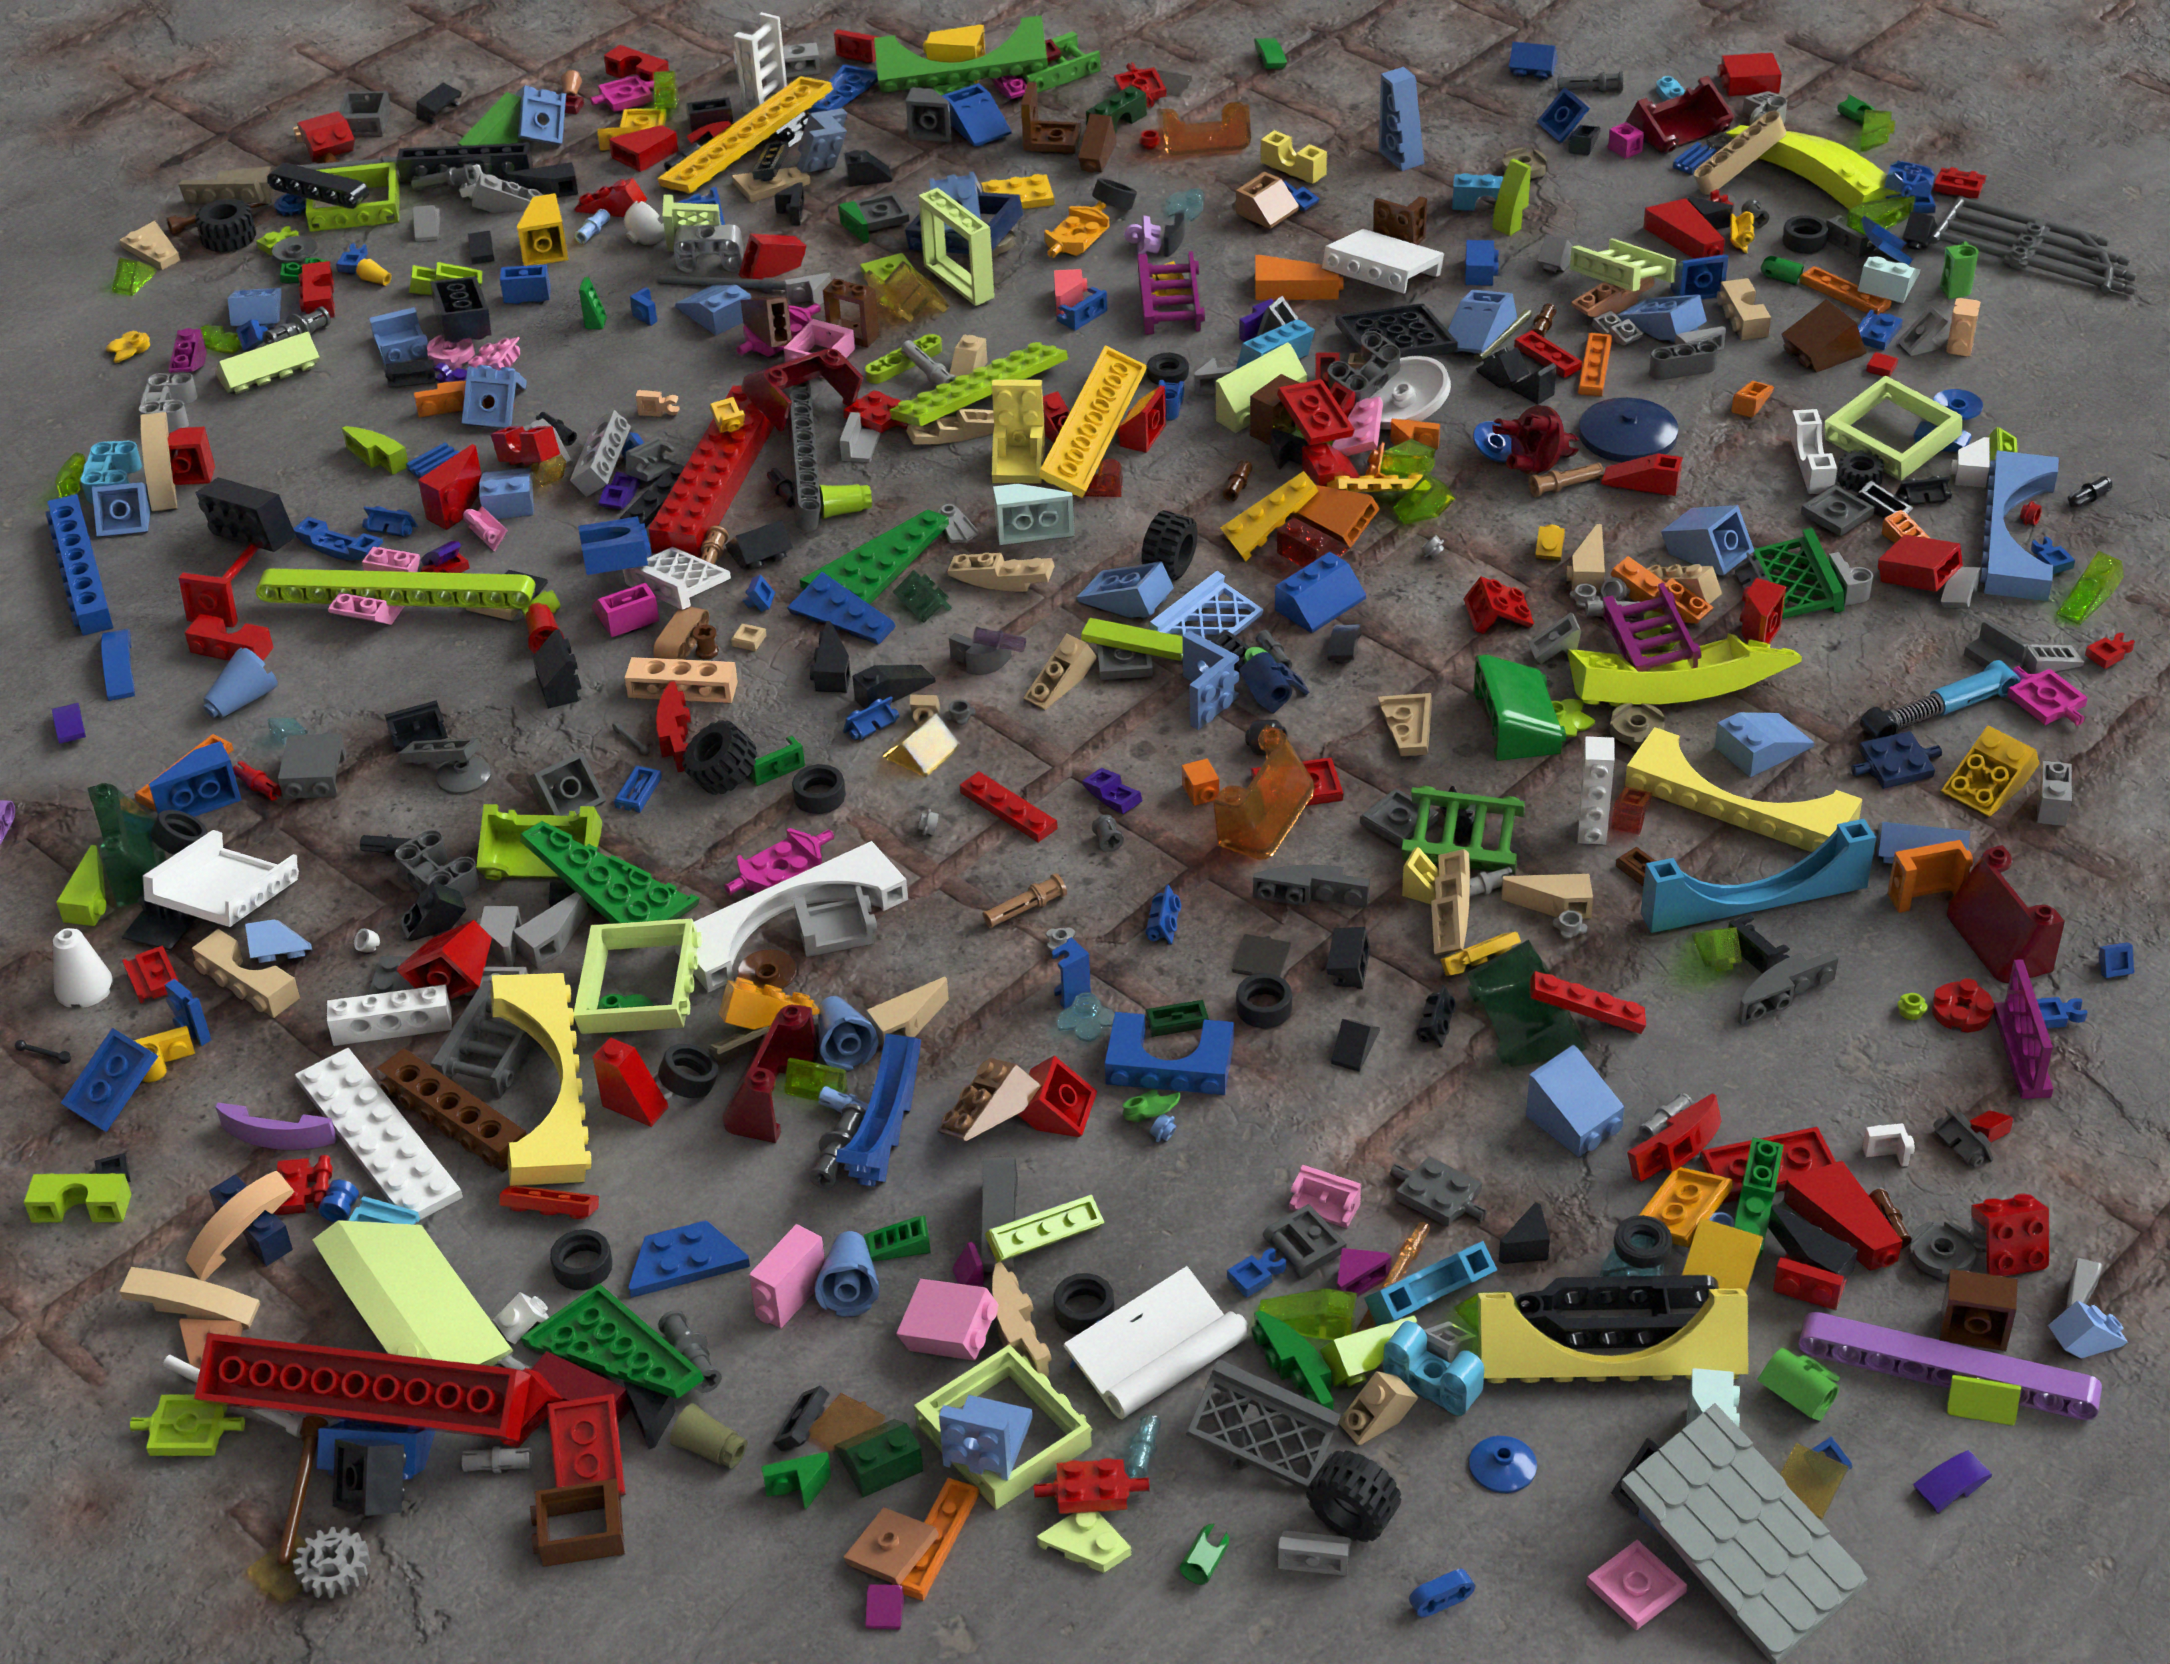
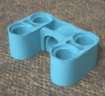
M99 442L91 447L81 476V484L86 500L89 503H93L92 487L130 484L127 474L137 472L142 467L135 442Z
M1403 1322L1384 1346V1373L1399 1376L1413 1392L1445 1408L1451 1414L1456 1416L1464 1415L1483 1390L1484 1364L1478 1356L1469 1351L1459 1352L1452 1363L1426 1351L1427 1335L1425 1331L1414 1322Z

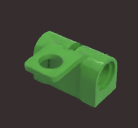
M1966 241L1962 242L1961 245L1948 246L1945 249V259L1939 287L1948 299L1966 297L1972 292L1979 251L1976 247L1968 245Z
M1781 1348L1772 1356L1757 1380L1810 1418L1821 1421L1839 1393V1386L1830 1379L1838 1382L1841 1377L1813 1358L1805 1355L1798 1358L1787 1349Z

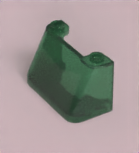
M101 783L88 787L89 797L104 841L100 846V852L117 907L138 903L139 897L144 895L143 875L166 861L165 851L159 848L150 836L151 829L156 820L112 784Z
M1529 939L1466 973L1471 983L1467 987L1471 997L1475 1002L1479 1000L1482 1002L1499 1037V1041H1497L1499 1047L1495 1051L1502 1064L1509 1063L1511 1067L1551 1060L1572 1045L1576 1046L1580 1052L1587 1049L1569 1010L1531 998L1530 978L1534 971L1543 974H1551V972Z

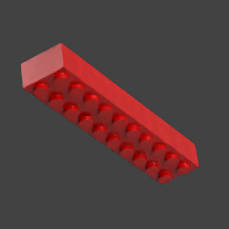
M733 385L725 399L734 397L739 411L742 410L745 414L744 425L736 431L720 433L713 418L648 529L652 553L658 554L674 547L701 558V546L707 539L706 532L708 528L719 526L771 434L774 425L744 394L741 389L742 385Z
M207 1333L194 1399L214 1405L305 1416L315 1415L322 1418L519 1441L531 1374L513 1368Z

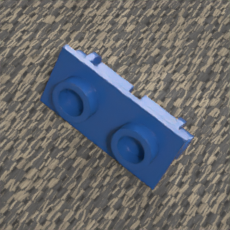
M364 506L368 518L363 519L362 526L367 531L384 533L388 525V534L406 537L411 535L412 527H418L411 514L405 510L392 511L380 506H375L374 508Z
M889 697L883 701L878 699L868 708L862 711L856 710L849 714L846 718L843 733L849 731V735L853 740H862L876 732V728L872 723L875 722L880 730L896 723L899 713L895 708L891 709L890 707L893 698Z
M1169 884L1166 885L1164 894L1158 893L1152 899L1151 918L1148 919L1145 933L1151 941H1157L1159 938L1165 937L1170 945L1173 942L1174 932L1177 930L1178 912L1181 910V901L1178 895L1173 893Z

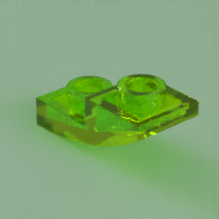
M207 324L199 328L202 331L206 349L234 354L242 346L238 334L232 332L225 333L222 326Z
M75 452L59 470L55 484L60 498L75 495L81 490L79 482L81 481L86 463L84 454Z

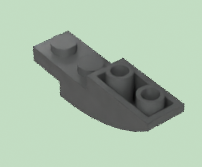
M1284 866L1254 873L1253 898L1309 906L1311 899L1368 907L1370 879L1344 875V867Z
M1830 951L1806 960L1801 953H1798L1774 965L1757 978L1744 994L1740 1003L1738 1022L1742 1025L1776 1011H1782L1792 1006L1794 994L1803 993L1807 989L1834 980L1838 957Z

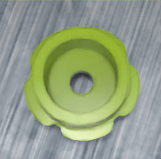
M1917 993L1904 994L1897 1003L1900 1015L1908 1020L1920 1019L1928 1008L1925 999Z

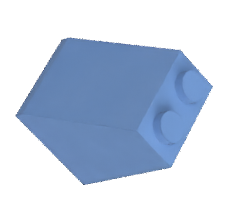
M1738 505L1691 508L1661 531L1670 555L1692 564L1713 566L1715 573L1719 575H1725L1747 557L1746 553L1751 554L1754 552Z
M1572 1045L1529 1074L1526 1116L1578 1158L1587 1151L1596 1149L1600 1142L1610 1135H1616L1623 1127V1104L1576 1046Z

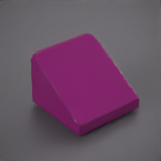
M969 1242L956 1260L953 1272L958 1284L979 1287L983 1286L984 1283L983 1264L975 1244Z
M868 1585L866 1629H901L904 1604L903 1588L901 1585Z

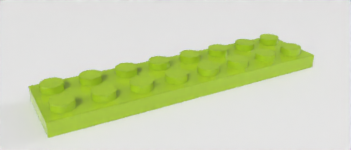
M1041 342L1031 343L1028 345V348L1013 351L1006 358L995 359L991 362L992 364L986 367H977L968 375L957 376L954 381L939 384L936 386V389L930 392L919 393L917 398L899 402L897 407L890 409L891 419L921 427L991 395L992 380H1024L1068 360L1067 350L1058 349L1056 346L1042 345Z

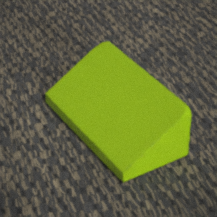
M1996 427L1987 436L1989 438V464L1990 460H1995L1997 451L2018 453L2017 438L2003 429Z
M1952 1375L1947 1399V1414L2012 1426L2016 1422L2021 1386Z

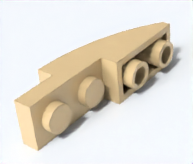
M1002 553L961 554L953 557L947 572L949 576L971 585L994 590L1027 592L1030 583L1049 581L1054 569V563L1052 558L1004 561Z
M998 1262L995 1264L993 1273L992 1293L993 1298L998 1303L995 1324L1002 1347L1005 1348L1010 1345L1021 1357L1024 1355L1027 1357L1031 1367L1038 1374L1042 1373L1048 1377V1362L1051 1361V1355L1046 1344H1040L1036 1338V1331L1031 1323L1030 1314L1033 1311L1032 1301L1027 1293L1022 1294L1019 1290L1015 1274L1012 1271L1008 1272L1002 1262Z

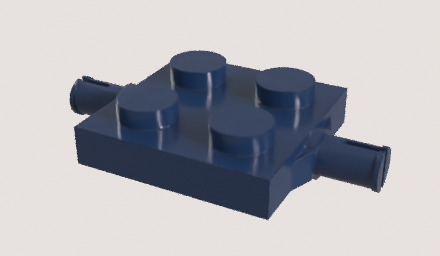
M1911 731L1861 742L1859 751L1865 759V763L1852 765L1851 772L1853 776L1866 773L1871 774L1878 780L1883 789L1931 778L1934 776L1935 768L1929 759L1941 757L1942 749L1939 745L1922 748Z

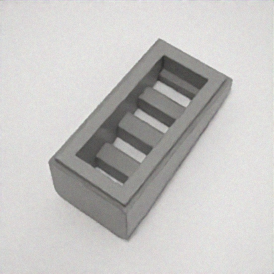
M1767 91L1748 96L1744 99L1742 112L1751 116L1753 111L1771 96L1779 95Z
M1722 326L1680 333L1675 337V345L1712 341V338H1714L1719 351L1724 349L1726 328Z
M2028 645L2025 665L2032 674H2037L2049 668L2057 672L2084 665V661L2072 645Z
M2080 1258L2075 1260L2070 1277L2066 1310L2077 1300L2085 1305L2087 1304L2098 1284L2102 1270L2101 1263Z

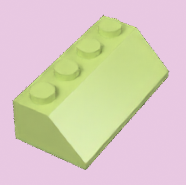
M305 332L219 361L215 375L228 393L235 391L236 394L247 391L249 389L248 386L254 384L258 386L266 385L271 382V378L279 376L282 379L291 376L295 370L302 369V371L312 369L315 367L319 355L309 332Z
M1285 343L1216 380L1217 422L1234 433L1250 425V396L1280 374L1300 383L1307 382V374L1291 344Z

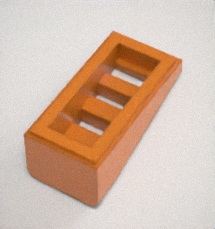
M1751 381L1734 394L1731 411L1739 415L1754 417L1770 397L1774 387Z
M1902 510L1891 514L1883 520L1881 534L1894 543L1905 534L1930 538Z

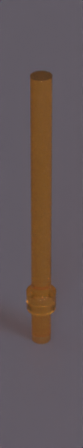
M1419 1222L1412 1236L1405 1239L1400 1248L1401 1254L1380 1289L1401 1280L1411 1261L1417 1259L1423 1248L1422 1242L1430 1230L1427 1223ZM1369 1309L1355 1333L1373 1328L1375 1321Z

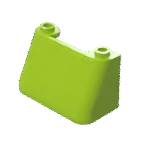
M484 804L476 868L484 875V878L494 881L501 880V877L561 879L520 842L521 833L544 821L572 835L574 841L585 846L591 844L598 848L602 820L594 806H580V813L578 815L575 811H569V816L517 815L515 810L503 813L498 811L499 806L497 804Z

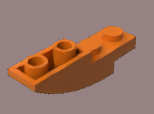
M466 381L437 383L438 389L414 392L419 417L463 411ZM488 396L483 400V407L485 409H490L495 404V399L492 396Z
M1629 556L1616 565L1610 576L1620 578L1625 582L1626 587L1631 590L1628 597L1635 602L1659 598L1658 584L1664 583L1667 591L1672 592L1674 595L1676 608L1683 622L1698 624L1714 608L1673 578L1666 583ZM1662 608L1651 610L1665 615Z

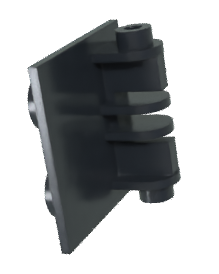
M141 895L138 903L142 906L143 910L121 937L122 939L153 947L163 945L165 950L172 951L198 917L145 901L144 895Z

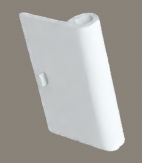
M1186 1266L1065 1342L1063 1346L1114 1415L1119 1419H1124L1247 1339L1249 1327L1244 1317L1240 1314L1229 1311L1224 1315Z

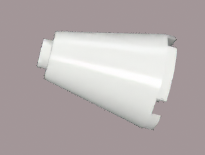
M67 928L55 935L53 939L54 993L58 1002L72 1008L71 1004H80L81 1008H85L101 1002L109 995V988L111 984L113 985V978L109 969L81 931Z

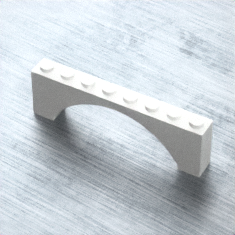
M872 841L695 921L694 925L697 932H701L702 945L697 948L698 968L693 971V974L708 993L726 985L727 980L734 981L732 966L742 944L763 923L782 912L794 908L793 898L804 896L806 904L854 899L856 897L855 887L861 886L863 896H869L871 905L881 907L885 911L908 900L906 879ZM675 945V951L680 957L682 945Z

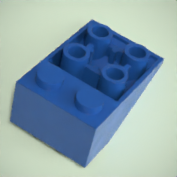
M979 83L942 95V97L949 101L951 126L973 146H981L986 142L1001 139L1012 134V130L991 94Z

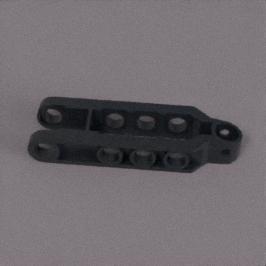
M1709 1275L1557 1277L1541 1291L1518 1295L1514 1298V1305L1522 1316L1537 1330L1553 1341L1570 1349L1650 1348L1674 1335L1697 1314H1670V1309L1701 1308L1709 1298V1289H1719L1718 1281ZM1525 1300L1529 1301L1527 1304H1521ZM1651 1309L1652 1317H1631V1314L1624 1315V1317L1598 1318V1315H1591V1318H1565L1560 1313L1567 1310Z

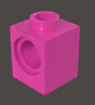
M1624 122L1609 130L1608 148L1625 159L1642 152L1644 132Z

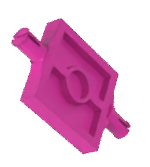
M638 75L601 84L598 85L600 95L590 97V101L593 106L606 103L613 112L623 111L634 106H643L653 101V95L650 90L660 88V81L656 79L646 82L641 80Z
M2020 666L2012 670L2020 677V682L2009 687L2007 696L2042 724L2047 725L2063 717H2067L2076 726L2083 723L2085 717L2076 710L2086 706L2088 697L2050 668L2032 675L2025 672Z

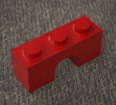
M618 45L604 55L606 74L623 79L629 75L637 74L641 80L646 82L658 79L661 86L670 80L669 66L666 60L623 45Z
M330 261L302 264V274H299V293L301 298L299 303L301 312L311 314L315 312L316 308L323 307L329 313L330 318H334L335 304L332 295L334 292V279Z
M508 426L490 434L499 462H509L510 465L521 462L524 465L538 462V465H544L552 462L553 457L561 454L553 426H537L527 431L524 430L523 426Z
M200 614L185 631L190 653L230 661L239 648L249 649L262 661L274 648L269 628L245 623L239 631L227 634L223 618Z

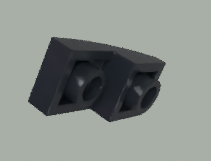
M1361 624L1334 626L1329 641L1328 661L1335 660L1338 664H1345L1355 659L1358 653L1357 642L1362 634Z

